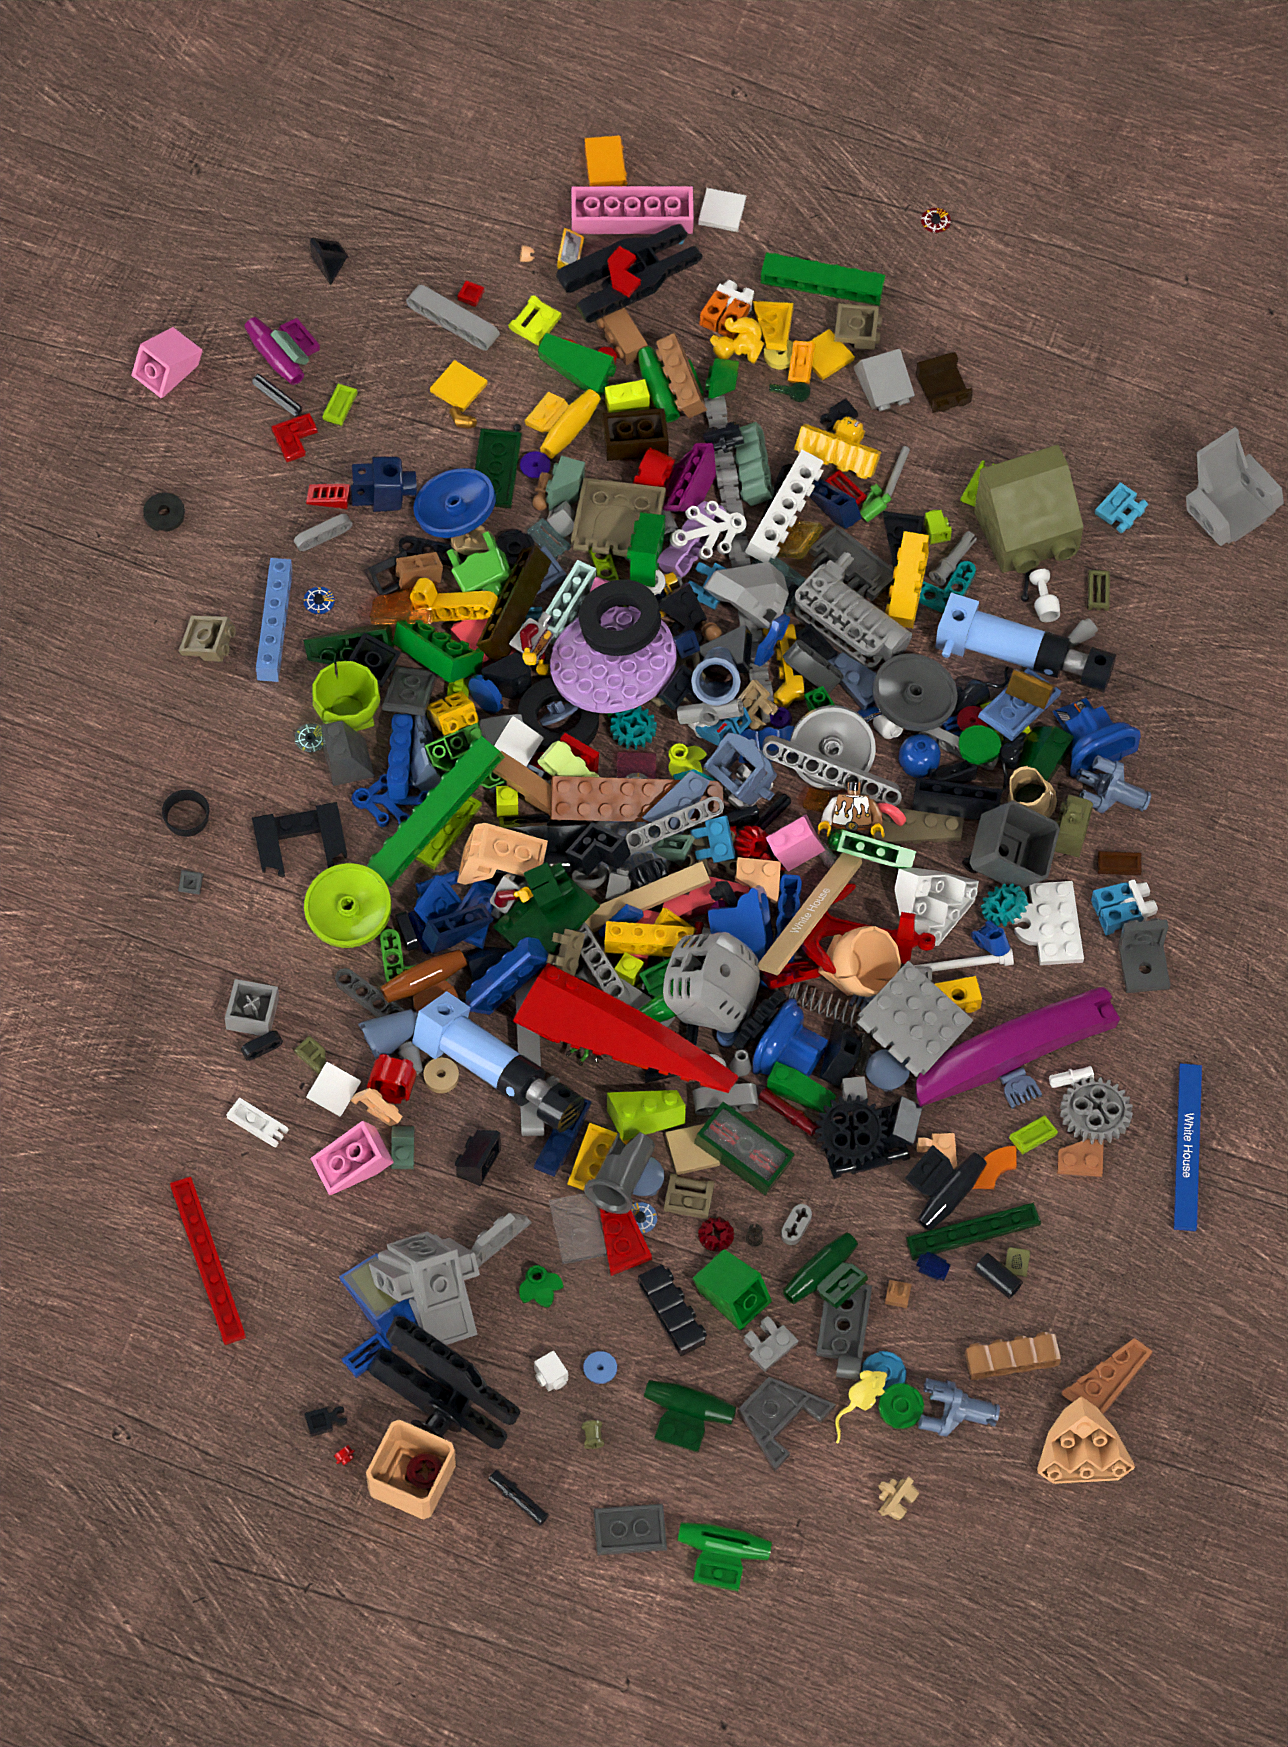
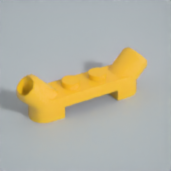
M788 624L782 641L778 640L776 643L778 648H775L776 660L781 662V666L778 667L779 679H783L784 683L773 694V699L776 706L786 709L793 701L805 699L802 675L794 676L793 668L783 658L785 652L796 642L794 624ZM763 628V636L766 637L770 629Z

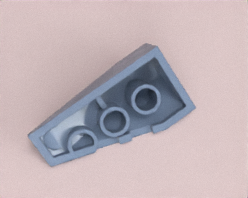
M414 714L410 764L412 776L410 780L414 788H419L421 792L430 791L441 782L440 780L444 773L442 769L432 765L425 745L434 741L428 716L426 714L425 716Z

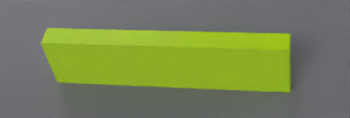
M470 796L416 857V860L435 870L481 808L482 802Z

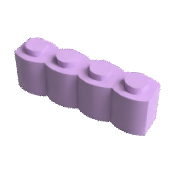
M704 501L698 505L701 514L716 523L725 522L714 514L709 515L705 512L704 508L708 502ZM709 505V509L714 511V506ZM718 505L720 509H722L723 511H725V509L723 508V506ZM688 519L683 525L682 530L688 532L706 526L696 520ZM678 534V539L683 541V537ZM709 535L688 540L681 548H676L670 543V546L661 553L657 562L662 571L665 573L674 572L675 576L678 577L685 576L691 569L693 562L699 558L698 552L704 546Z

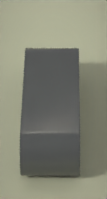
M796 640L783 655L786 663L818 688L823 686L828 694L844 678L838 668L801 640Z

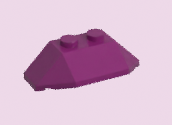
M696 443L692 450L685 454L675 465L664 487L666 488L663 506L665 511H686L691 506L698 507L704 501L716 476L715 452L712 443Z

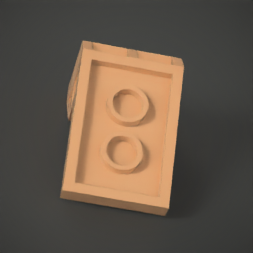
M488 823L476 824L464 846L457 883L466 885L492 878L497 869L525 877L524 872L544 863L548 841Z

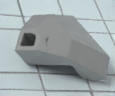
M770 562L714 571L703 587L717 600L730 602L754 624L765 629H770L773 620L781 616L789 594L784 574Z

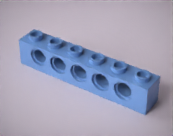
M270 558L256 663L257 680L279 682L293 574L291 559Z

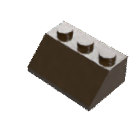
M664 408L603 413L607 461L643 458L649 447L669 456V439Z

